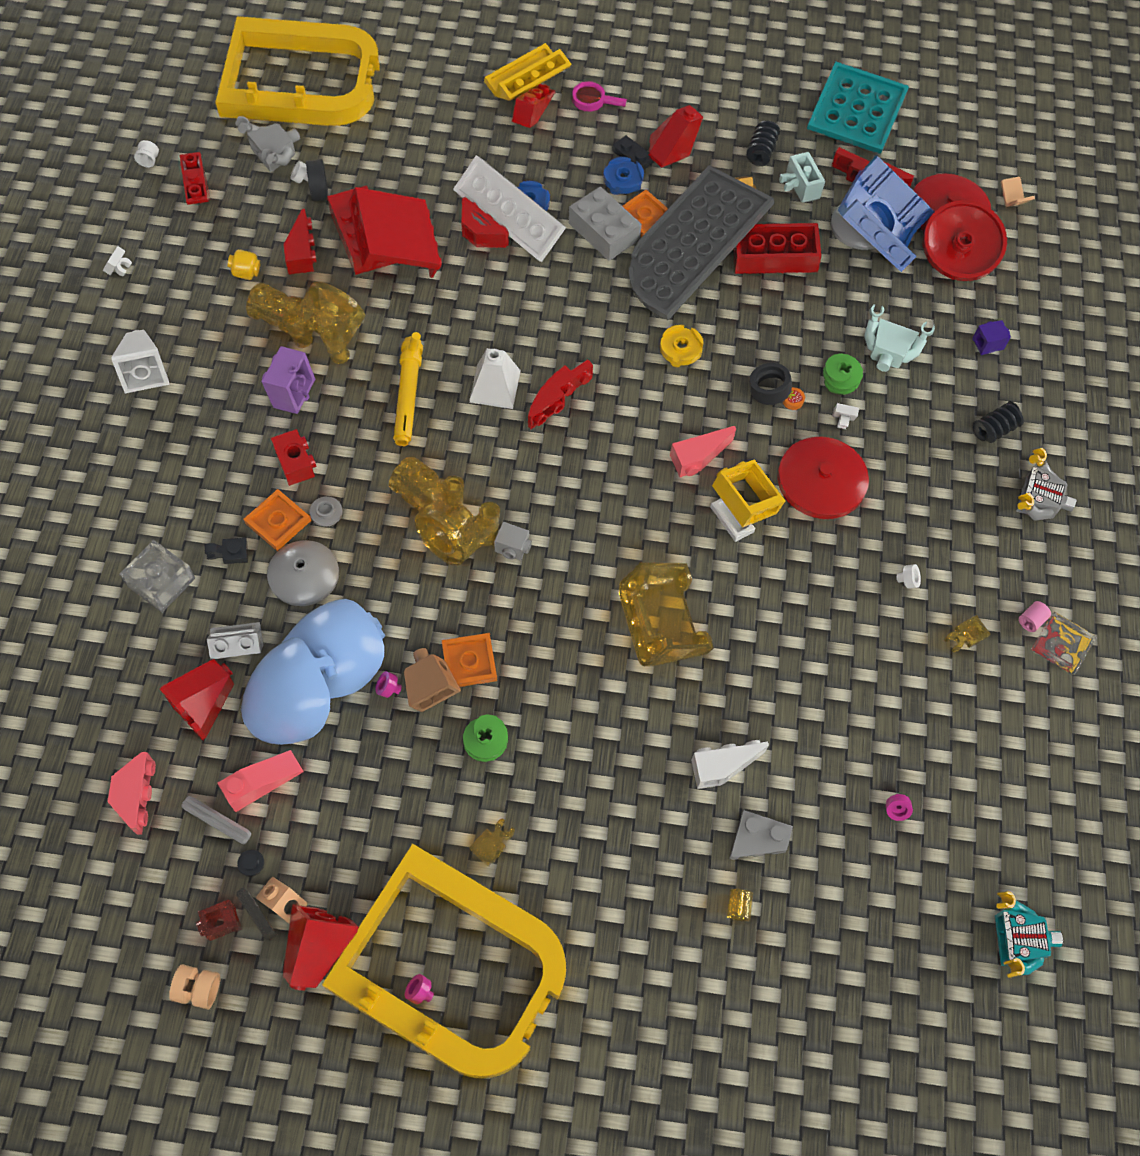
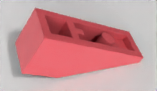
M731 426L673 443L670 457L679 477L693 476L706 467L733 441L736 427Z
M289 750L242 768L218 782V785L233 810L237 812L304 771L292 751Z

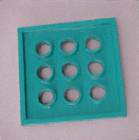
M835 61L807 129L881 154L909 86ZM849 83L851 87L844 88L841 84ZM867 89L870 93L862 94L860 90ZM884 95L888 100H880L879 96ZM835 99H842L844 103L838 104L835 102ZM860 105L863 107V109L856 110L853 106ZM878 111L881 113V116H874L872 112ZM834 114L838 118L831 120L828 118V115ZM854 121L856 125L849 126L846 122ZM872 127L875 131L870 133L865 128Z

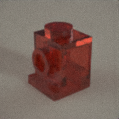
M230 899L198 911L200 918L196 922L201 937L205 936L209 941L234 931L242 930L235 905ZM223 919V925L215 927L216 921Z

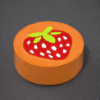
M792 387L789 397L782 403L790 410L800 409L805 401V394L799 388Z

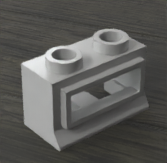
M260 622L210 628V635L207 638L210 659L261 653L264 646Z

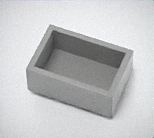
M601 186L569 206V224L608 261L640 240L642 224Z

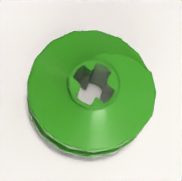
M847 354L831 356L828 358L823 369L824 384L829 391L839 395L855 391L863 377L861 364L856 358Z
M481 715L479 718L471 721L465 728L463 734L465 751L471 758L477 761H493L500 757L507 748V728L497 716ZM487 736H490V740L485 739L484 741H481V737L486 738Z

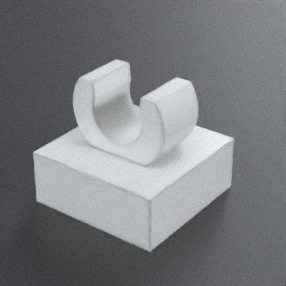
M117 246L103 271L111 275L115 269L117 274L124 276L126 270L121 265L129 268L132 263L129 259L122 258L125 250Z
M837 403L832 417L839 418L837 428L846 429L849 425V420L854 421L857 418L859 408Z

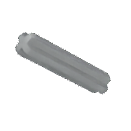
M192 796L186 797L183 801L182 808L239 843L246 844L250 839L251 832Z

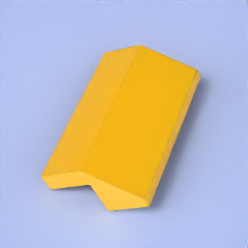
M545 43L485 76L484 82L495 97L510 101L569 68L571 63L561 49L553 53Z

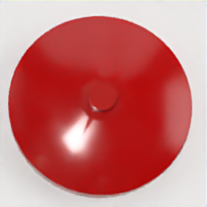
M954 174L929 176L920 181L913 190L934 211L947 203L958 200L979 202L991 209L986 193L976 183ZM929 219L920 227L922 231H924Z
M958 200L943 205L933 213L925 226L922 243L926 258L940 274L953 280L973 281L990 274L1002 261L1007 249V233L999 216L989 207L975 201Z
M810 437L798 441L785 452L778 468V484L784 498L799 512L818 519H835L851 513L860 505L868 489L869 475L863 459L849 445L829 437Z

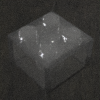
M155 540L119 574L128 588L162 613L195 579L188 564Z

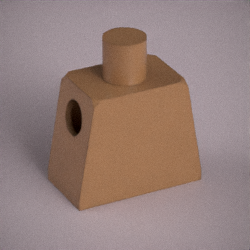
M425 648L418 649L413 653L416 663L407 667L404 671L409 707L423 712L461 692L448 665L442 658L434 654L429 655Z

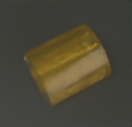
M731 889L729 892L727 918L736 921H750L753 893L742 889Z

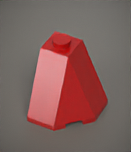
M691 105L675 110L650 135L648 156L661 168L689 157L703 116Z
M212 659L163 685L160 691L174 710L204 740L234 686L230 677L233 673L225 663L219 665L215 659Z
M293 904L283 977L290 987L296 990H306V987L317 988L357 934L359 927L349 918L339 916V919L336 920V917L328 914L326 910Z

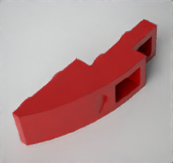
M839 147L835 153L832 167L847 173L845 180L853 183L858 172L862 171L870 161ZM884 162L909 187L911 186L914 175Z
M588 359L573 370H570L566 365L563 366L541 387L528 413V427L530 429L537 425H542L554 413L558 414L565 406V396H570L576 388L582 384H587L592 379L593 364Z

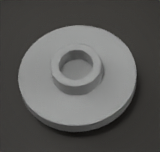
M326 496L316 499L312 503L309 513L315 524L327 527L336 524L341 519L343 510L337 499Z

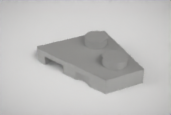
M744 810L729 859L736 860L741 857H758L770 853H785L793 826Z

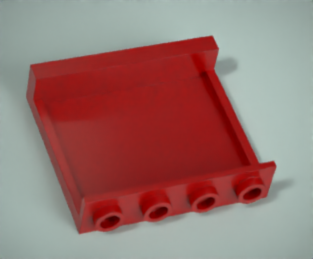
M355 187L348 202L362 268L370 269L374 261L379 260L428 268L430 278H433L437 270L441 268L442 260L439 257L438 244L435 241L434 227L431 224L430 211L427 208L426 200Z

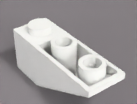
M753 740L743 746L727 744L722 746L721 749L712 750L710 747L697 750L691 760L697 789L723 785L763 755L769 746L768 742L760 743L759 740Z

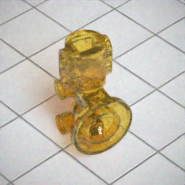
M323 282L312 283L303 299L296 296L289 297L284 292L274 289L266 283H258L251 289L246 303V311L249 317L255 320L262 319L278 327L281 331L289 333L293 342L299 348L308 347L313 341L311 333L313 331L318 333L330 358L336 364H343L348 361L350 352L347 346L365 318L363 309L353 298L340 289Z
M415 457L403 459L395 468L389 480V487L394 492L400 493L406 502L420 511L415 516L416 530L424 544L439 559L450 565L459 566L482 545L492 546L495 544L500 520V507L496 503L485 502L481 504L479 514L474 517L463 506L464 481L460 477L449 476L445 480L439 479L438 474Z

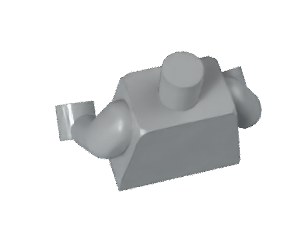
M238 116L235 125L238 126L240 133L247 132L251 149L270 172L281 165H288L295 155L293 143L300 140V135L295 128L285 132L279 124L257 126L249 123L247 118Z

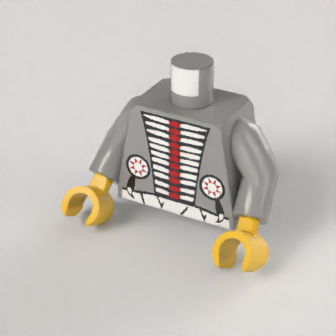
M1043 448L1033 450L1034 455L1029 457V462L1035 464V466L1026 476L1022 493L1018 496L1020 500L1016 512L1028 514L1034 521L1052 519L1060 509L1072 512L1076 499L1065 496L1066 481L1060 479L1051 470L1046 462L1047 454Z

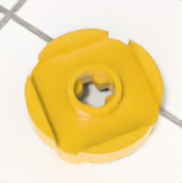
M675 325L663 333L660 351L672 366L689 365L701 357L703 338L696 329L691 328L690 330L684 328L685 325ZM678 343L686 344L685 348L678 347Z

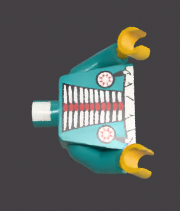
M998 892L997 895L1001 897L1002 903H997L996 906L998 909H1006L995 915L1001 966L1010 967L1011 973L1007 974L1008 978L1030 975L1043 965L1045 958L1051 956L1050 947H1062V934L1060 931H1048L1046 918L1038 916L1035 911L1015 900L1012 892Z

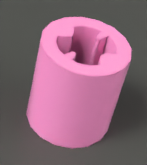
M1036 601L1019 617V623L1025 630L1035 632L1050 618L1051 611L1044 603Z

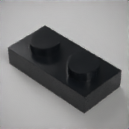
M627 135L612 145V151L619 157L631 158V162L635 164L638 162L643 170L654 163V160L648 156L649 152Z

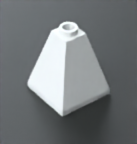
M134 330L126 333L111 357L124 392L130 393L170 385L158 349L145 330Z
M486 349L477 364L469 400L470 403L513 409L520 369L505 351Z

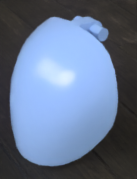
M340 599L328 602L304 616L292 628L282 643L292 637H298L304 641L314 658H318L316 653L319 650L325 649L327 655L332 657L336 665L335 670L338 676L329 680L326 673L322 675L327 684L330 698H337L357 692L374 677L384 658L382 639L385 637V634L381 630L382 625L378 619L374 618L370 612L367 613L359 604L352 600Z
M292 637L272 649L260 661L247 683L241 705L243 722L252 735L270 744L284 745L307 740L321 731L330 711V693L322 674L326 673L329 680L338 676L335 670L336 665L332 657L327 655L325 649L319 650L316 653L318 658H314L302 639Z

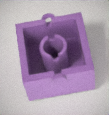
M281 346L277 354L273 356L268 371L263 374L262 384L273 408L298 414L304 401L309 399L308 393L316 379L305 352Z

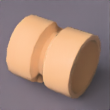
M182 964L174 974L169 999L182 1004H187L191 1001L193 1006L208 1010L216 999L220 985V974L208 970H203L199 973L196 967Z

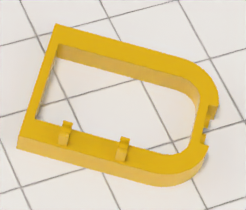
M237 16L216 98L219 117L238 118V116H243L251 120L328 126L346 125L355 122L367 114L374 103L371 76H374V71H380L377 44L367 32L350 25ZM245 46L349 54L361 60L357 84L350 93L343 96L306 94L304 86L297 85L295 86L296 93L260 91L257 88L256 82H247L248 90L235 89Z
M412 844L359 926L357 934L345 948L322 986L456 1072L473 1078H491L502 1075L516 1067L529 1052L530 1046L522 1040L524 1037L529 1040L537 1026V1024L533 1023L538 1012L543 1015L551 1001L547 998L548 994L557 1000L559 999L566 976V959L559 939L544 922ZM408 878H411L530 950L539 959L543 972L540 985L514 1031L503 1044L488 1049L474 1046L351 969Z

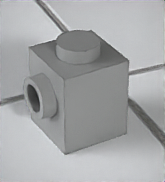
M503 522L495 539V552L502 554L508 559L521 561L524 553L528 554L532 545V541L529 540V530Z

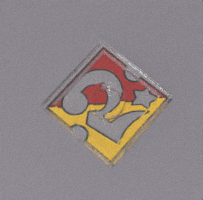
M1054 611L1031 650L1074 676L1097 636Z

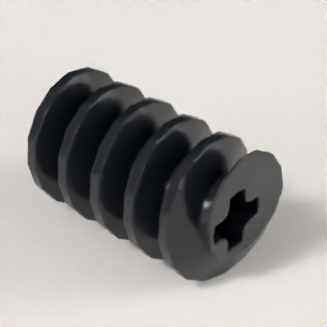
M766 120L757 124L746 152L747 159L753 165L763 167L769 163L780 134V128L775 122Z
M1009 401L973 423L975 436L981 441L986 440L989 443H994L996 439H1001L1003 435H1007L1010 431L1021 427L1024 424V419L1020 408L1016 403Z

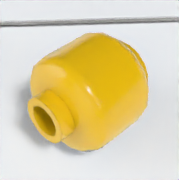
M238 249L234 255H229L227 267L231 268L233 276L252 280L254 276L257 277L259 274L261 260H258L255 253Z

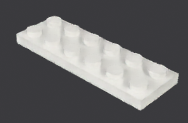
M477 155L453 189L461 197H466L471 202H475L482 211L490 214L497 223L505 226L509 236L541 262L566 229L557 219Z

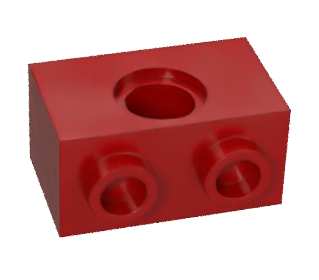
M295 429L271 438L289 486L315 477L313 468L316 467V463L312 454L307 455L306 450L309 447L305 436L300 437L298 430Z

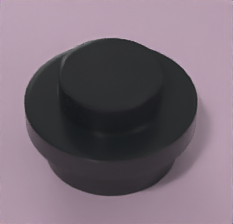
M251 849L243 852L237 861L239 871L249 877L259 874L264 867V857L257 850Z

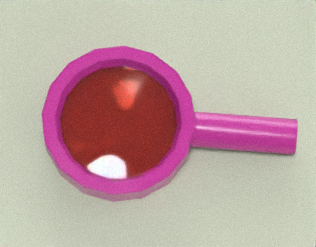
M585 81L579 83L572 91V102L575 107L582 111L592 112L601 108L603 104L626 107L627 99L605 95L603 87L594 82Z

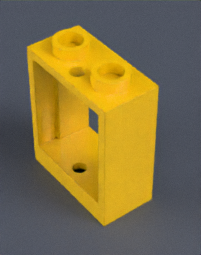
M755 460L746 463L744 461L740 462L735 467L729 469L723 468L717 473V478L712 484V487L742 528L776 515L785 503V499ZM745 479L761 502L748 506L732 483Z

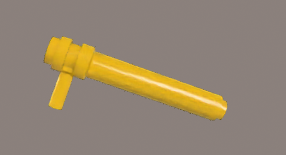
M414 332L410 337H406L401 345L402 353L399 362L401 373L393 436L398 446H407L412 438L418 370L421 367V355L423 352V345L420 340L421 335L417 332Z

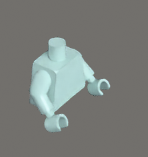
M874 304L870 308V315L872 317L871 320H868L864 338L867 348L871 351V359L878 361L877 368L880 371L886 372L890 369V366L899 368L902 363H908L918 357L927 342V336H931L934 333L935 327L933 326L930 332H925L924 327L927 322H924L921 326L922 333L918 336L919 332L881 318L878 322V317L883 314L884 307H881L880 314H876L873 311Z

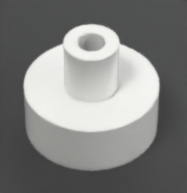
M301 161L296 163L291 173V180L299 184L303 179L308 181L306 164Z
M916 564L904 566L903 573H897L898 583L904 582L908 589L918 588L921 581L918 566Z

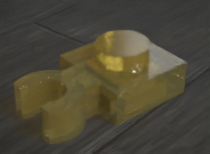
M976 615L959 624L955 628L956 632L949 633L944 641H956L957 645L953 647L952 652H958L964 643L968 648H971L987 639L991 634Z
M503 818L496 823L493 833L486 829L469 847L470 851L488 867L506 849V845L502 841L510 839L515 833L513 827L508 832L501 831L500 828L505 824Z

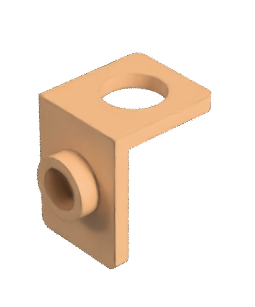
M1020 177L1001 181L1006 208L1025 204L1035 199L1034 196L1024 198Z
M274 877L270 878L256 896L258 901L273 910L289 924L291 914H286L284 911L286 903L290 900H296L297 905L307 906V902Z

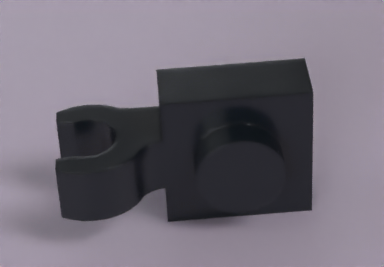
M246 537L222 539V545L215 543L204 544L208 560L223 558L224 564L248 563V543Z

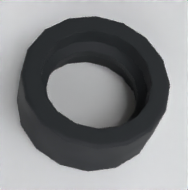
M323 160L306 161L312 201L328 200L327 196L329 194Z
M762 364L755 368L750 375V392L752 397L759 403L775 405L787 399L792 392L791 374L781 364ZM768 378H777L784 382L780 387L772 390L762 389L758 386L761 381Z

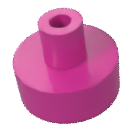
M387 671L383 672L376 684V694L385 698L390 697L393 693L399 694L402 686L397 684V676Z
M902 794L890 796L886 801L887 815L896 821L908 819L913 812L911 800Z
M422 974L414 976L406 987L405 998L415 1005L420 1004L424 1000L430 1002L434 996V993L430 991L431 981Z

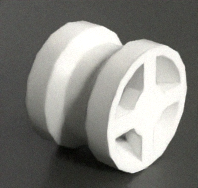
M140 141L138 150L134 155L135 161L144 167L154 166L155 158L159 153L158 147L150 141Z

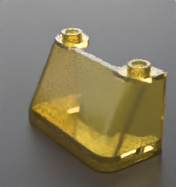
M640 562L620 582L619 596L638 661L644 667L706 655L714 649L710 635L706 631L696 632L684 596V592L692 582V576L687 563Z

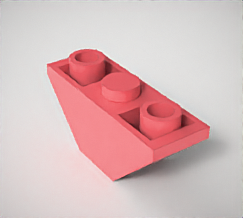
M147 752L138 754L111 777L107 801L137 835H142L143 826L145 827L148 822L146 805L147 801L151 800L152 787L150 785V778L154 776L156 768L155 761Z

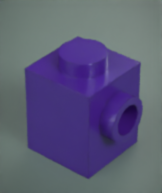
M1002 320L996 322L989 321L978 326L972 339L980 354L984 355L1004 350L1011 335Z

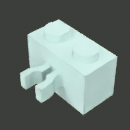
M809 152L790 156L787 171L785 174H781L779 179L780 183L787 182L784 186L785 192L794 188L802 203L819 199L825 184V180Z

